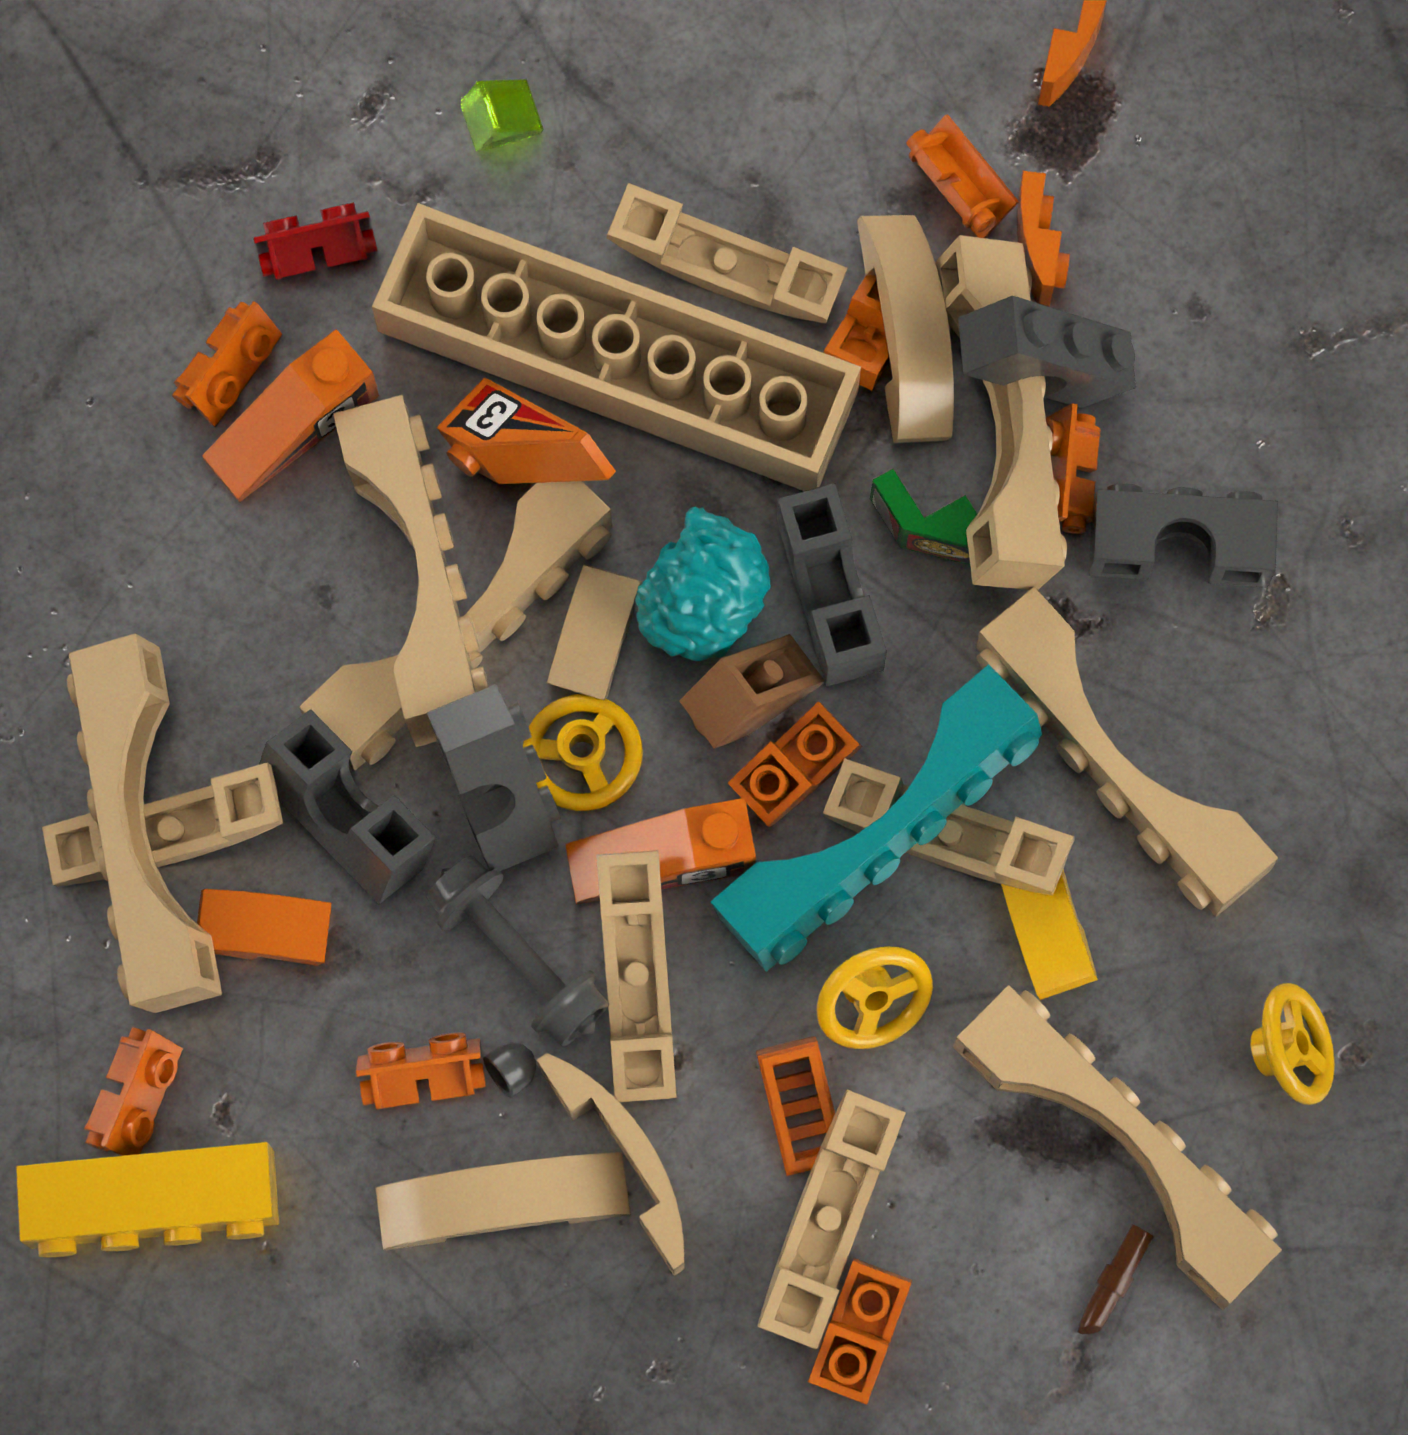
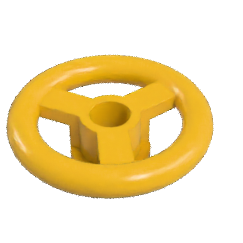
M574 694L551 702L530 723L529 730L532 738L523 741V748L529 745L534 746L540 762L541 759L560 760L569 768L582 772L590 793L566 791L553 783L547 775L546 779L536 783L538 788L548 786L556 806L573 811L596 810L617 801L633 785L642 764V740L636 724L623 708L606 698L602 700L585 694ZM574 712L598 714L593 722L586 719H576L568 722L560 730L557 740L543 739L548 728L556 720ZM615 726L623 739L625 756L620 772L608 784L600 768V762L606 751L605 737L612 727ZM578 742H587L593 747L592 752L586 757L573 755L571 749Z
M877 947L852 956L832 972L820 991L816 1012L821 1030L836 1044L853 1049L875 1048L898 1039L916 1025L929 1005L933 991V980L929 967L916 953L900 947ZM884 965L900 966L908 970V972L892 979ZM841 991L846 999L853 1003L859 1013L854 1030L842 1026L836 1018L835 1005ZM913 992V996L906 1008L892 1021L877 1028L881 1013L891 1006L893 1000Z
M1292 983L1277 985L1270 991L1265 1000L1262 1013V1027L1255 1029L1251 1035L1252 1056L1259 1071L1267 1077L1275 1075L1283 1090L1293 1100L1304 1105H1314L1321 1102L1327 1096L1333 1082L1335 1064L1330 1032L1320 1008L1306 990ZM1282 1009H1284L1286 1020L1284 1022H1281ZM1302 1016L1308 1025L1314 1046L1311 1044L1309 1034L1304 1028ZM1306 1065L1315 1075L1311 1086H1306L1298 1079L1293 1071L1294 1067Z

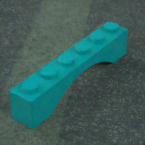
M988 664L943 702L938 730L924 765L907 791L882 817L855 836L823 851L788 860L756 862L710 901L719 920L766 972L777 962L780 965L790 962L805 948L807 944L806 938L824 922L827 925H831L841 919L854 903L853 897L869 883L877 885L889 878L900 864L899 858L916 843L925 845L933 840L945 827L946 817L963 803L969 806L977 802L990 789L993 783L992 778L1009 763L1012 766L1019 765L1035 751L1039 744L1038 738L1042 736L1037 713Z

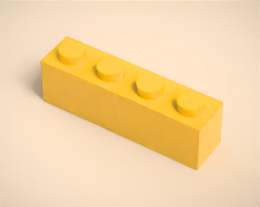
M268 1142L16 1166L20 1242L30 1249L38 1248L39 1257L74 1255L77 1253V1244L101 1242L102 1251L133 1250L139 1248V1238L163 1236L164 1245L195 1244L202 1241L201 1232L226 1230L227 1239H251L264 1236V1226L279 1225L275 1154Z

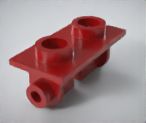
M352 202L321 209V222L299 226L297 215L264 222L265 234L253 237L254 243L267 241L269 252L258 254L263 277L275 275L276 280H280L283 277L316 270L311 248L319 246L323 247L327 267L358 260H368V253L378 251L373 229L361 231L359 220L369 218V212L357 213L355 203Z

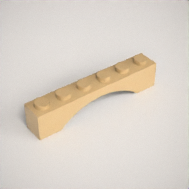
M959 235L935 262L943 291L948 325L959 338L958 317L1012 295L1031 301L1032 275L1030 269L1026 267L1023 243ZM1045 377L1024 378L1005 386L983 380L989 394L996 425V461L992 483L983 505L966 529L972 585L1030 590L1035 586L1039 590L1065 566L1064 562L1067 554V544L1065 537L1060 532L1057 509L1060 490L1057 481L1053 478L1050 455L1053 437L1050 427L1046 424L1043 401L1046 389Z
M403 395L333 413L344 463L356 493L378 506L401 528L416 553L419 577L416 611L406 642L392 668L404 719L414 744L418 747L437 742L427 712L488 688L489 685L483 666L473 669L469 653L480 650L470 614L462 617L459 615L456 601L467 599L458 564L447 566L444 551L454 548V542L446 514L435 515L432 501L442 498L433 463L424 466L422 463L420 451L430 449L421 414L410 417Z
M582 481L536 483L517 501L514 530L504 560L487 590L464 615L470 614L480 648V650L469 653L473 669L477 668L483 659L480 652L496 637L500 641H504L521 626L526 618L523 612L539 596L543 600H547L565 584L569 577L566 571L580 557L583 556L587 560L591 559L610 540L612 535L609 532L612 528L611 509ZM398 655L375 662L343 665L299 706L302 715L312 709L352 750L349 766L354 771L365 762L373 765L382 759L395 744L396 739L393 735L406 724L392 668Z
M1035 586L979 631L976 649L980 653L976 658L980 666L984 668L989 664L1037 713L1040 727L1045 725L1060 742L1056 745V748L1063 760L1075 772L1081 773L1085 770L1100 787L1096 793L1103 805L1115 817L1120 819L1125 815L1140 832L1137 840L1141 847L1158 864L1166 861L1181 878L1178 881L1180 890L1196 908L1202 910L1207 907L1217 917L1271 871L1278 860L1277 855L1238 812L1205 806L1174 794L1145 776L1117 750L1098 724L1084 694L1076 663L1075 632Z
M135 633L70 652L69 658L72 673L67 677V687L72 702L79 710L82 731H79L77 734V745L83 761L88 765L92 788L87 792V803L93 819L98 823L102 846L98 848L97 860L102 876L109 883L112 905L108 907L107 918L113 936L119 941L122 964L118 967L117 975L120 989L124 997L129 1000V1005L152 1013L220 996L222 991L212 936L187 915L169 892L155 865L146 833L143 796L147 762L156 731L170 705L160 647Z
M1008 985L956 1037L953 1048L997 1091L1029 1094L1062 1104L1093 1120L1118 1140L1145 1171L1162 1202L1173 1235L1177 1267L1221 1310L1225 1309L1282 1251L1273 1241L1277 1237L1275 1229L1253 1209H1249L1244 1213L1230 1200L1227 1195L1232 1190L1215 1170L1207 1165H1203L1198 1169L1182 1153L1186 1145L1173 1129L1162 1121H1158L1153 1125L1136 1109L1141 1102L1124 1082L1116 1077H1113L1110 1081L1105 1079L1091 1065L1096 1059L1088 1047L1070 1033L1063 1038L1047 1022L1051 1015L1034 995L1026 990L1019 995Z

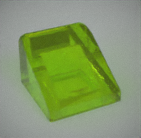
M527 79L477 81L460 102L476 151L489 150L539 135L544 130Z

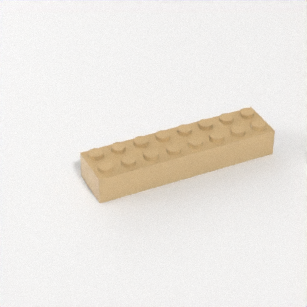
M419 203L416 205L372 305L377 330L382 334L803 491L820 487L859 391L861 366Z

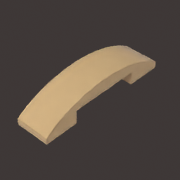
M627 184L607 233L608 240L647 263L716 294L774 313L808 321L827 322L847 267L796 247H792L790 254L682 213L683 204L636 185Z
M915 215L861 216L857 220L865 274L876 275L893 377L884 386L893 443L948 441L952 437L954 415L952 350L943 291L929 243Z
M844 758L823 815L859 833L882 817L907 791L909 786L903 784L901 777ZM960 805L945 818L947 820L945 827L933 840L925 845L916 843L906 852L923 860L977 878L1022 890L1053 895L1072 847L1074 836L1019 817H1015L1014 822L965 805Z
M263 763L211 778L210 786L144 804L146 833L157 868L232 846L281 825L283 820L272 765ZM91 813L42 827L52 884L54 886L60 887L104 880L97 860L98 848L102 846L98 823L95 822Z
M655 850L596 855L607 998L609 1003L614 1097L619 1102L677 1098L659 852Z
M548 1053L538 1058L537 1063L540 1072L572 1121L594 1108L657 1205L639 1216L640 1225L672 1274L676 1276L685 1270L681 1218L668 1175L649 1139L622 1104L586 1073Z
M845 1091L813 1164L791 1221L766 1294L757 1327L816 1350L818 1349L839 1290L836 1289L877 1178L880 1171L885 1170L906 1112L853 1091Z
M622 1152L562 1156L496 1164L419 1177L375 1187L383 1250L446 1242L445 1238L564 1221L573 1224L631 1215Z

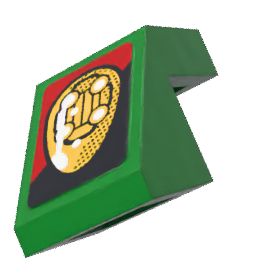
M894 469L873 479L870 500L900 548L970 565L966 529L977 513L966 495L924 518Z

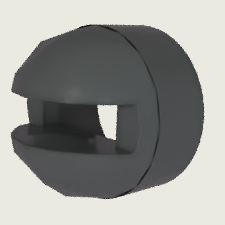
M510 1042L497 1047L483 1057V1062L489 1075L508 1097H514L532 1082L536 1071V1060L532 1051L523 1044Z

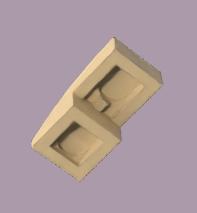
M586 564L583 565L564 621L547 684L602 700L608 697L623 640L627 638L636 605L635 598L638 594V586L642 583L641 580Z

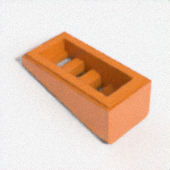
M815 1036L756 1051L786 1176L810 1171L821 1146L794 1153L791 1142L827 1133L835 1115L818 1041ZM806 1059L809 1060L810 1070L775 1078L774 1067ZM815 1084L817 1094L781 1103L779 1092ZM821 1109L823 1119L787 1127L785 1117Z

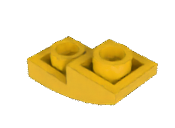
M1062 870L1053 895L1031 892L1001 884L1029 975L1040 1000L1098 980L1084 929L1076 916L1064 870Z

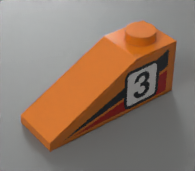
M335 329L290 363L213 443L202 457L240 503L336 430L333 413L370 404L378 398L379 393L374 374L340 332Z
M486 377L436 427L451 446L446 452L447 456L462 472L470 477H473L478 472L497 484L609 480L616 472L587 432Z
M745 798L680 809L565 844L576 905L600 901L596 855L658 850L661 890L741 876L756 863L755 848Z

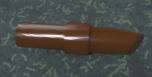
M1132 1224L1112 1262L1106 1264L1096 1282L1098 1287L1081 1318L1078 1327L1079 1334H1093L1102 1329L1118 1300L1124 1298L1134 1280L1132 1275L1152 1242L1153 1235Z

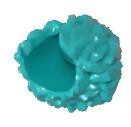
M691 507L687 511L685 529L680 533V539L677 543L670 541L660 550L658 560L653 568L647 571L646 580L638 586V594L635 598L638 606L636 618L639 623V631L647 639L648 643L654 647L662 648L670 656L680 654L682 657L689 658L692 661H703L711 657L720 658L727 654L732 644L748 631L747 625L764 608V596L771 588L768 572L770 568L767 560H765V556L761 553V545L755 534L735 527L729 518L707 513L703 507Z

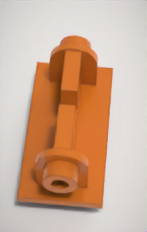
M948 114L944 115L928 134L924 129H921L907 140L906 145L911 150L908 157L912 162L918 163L961 216L963 225L966 228L970 227L977 237L986 238L1019 203L1018 199Z
M253 301L250 306L244 302H239L235 309L228 307L222 320L205 341L216 353L211 358L198 351L181 376L177 377L174 381L177 389L172 394V397L188 409H192L195 406L214 427H216L229 407L236 402L240 392L261 363L270 355L274 345L282 336L281 331L257 302Z
M1074 403L1047 416L1046 424L1050 427L1053 437L1050 455L1053 478L1057 481L1060 490L1057 507L1059 522H1062V530L1064 532L1081 534L1086 532V524L1093 521L1096 481L1076 477V472L1081 470L1092 473L1097 470L1101 429L1095 425V416L1083 413L1077 414L1078 404Z
M132 1027L128 1037L121 1036L120 1044L106 1076L107 1079L113 1082L123 1084L120 1095L101 1089L88 1123L84 1127V1130L89 1132L85 1141L86 1144L106 1152L110 1150L120 1156L141 1154L144 1145L151 1138L154 1130V1119L167 1087L170 1086L176 1076L177 1062L183 1050L182 1047L153 1030L147 1029V1031Z
M464 1033L441 1034L430 1038L429 1046L405 1049L403 1042L381 1043L367 1049L368 1055L358 1056L357 1077L370 1075L371 1078L360 1081L363 1106L375 1104L376 1110L419 1103L417 1080L428 1079L432 1101L475 1095L474 1089L486 1087L483 1063L471 1064L470 1061L481 1058L480 1038L466 1040V1034Z

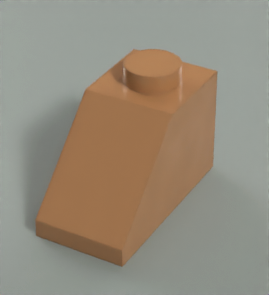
M791 634L721 658L679 702L692 718L698 732L706 737L715 749L749 736L816 690L825 681Z

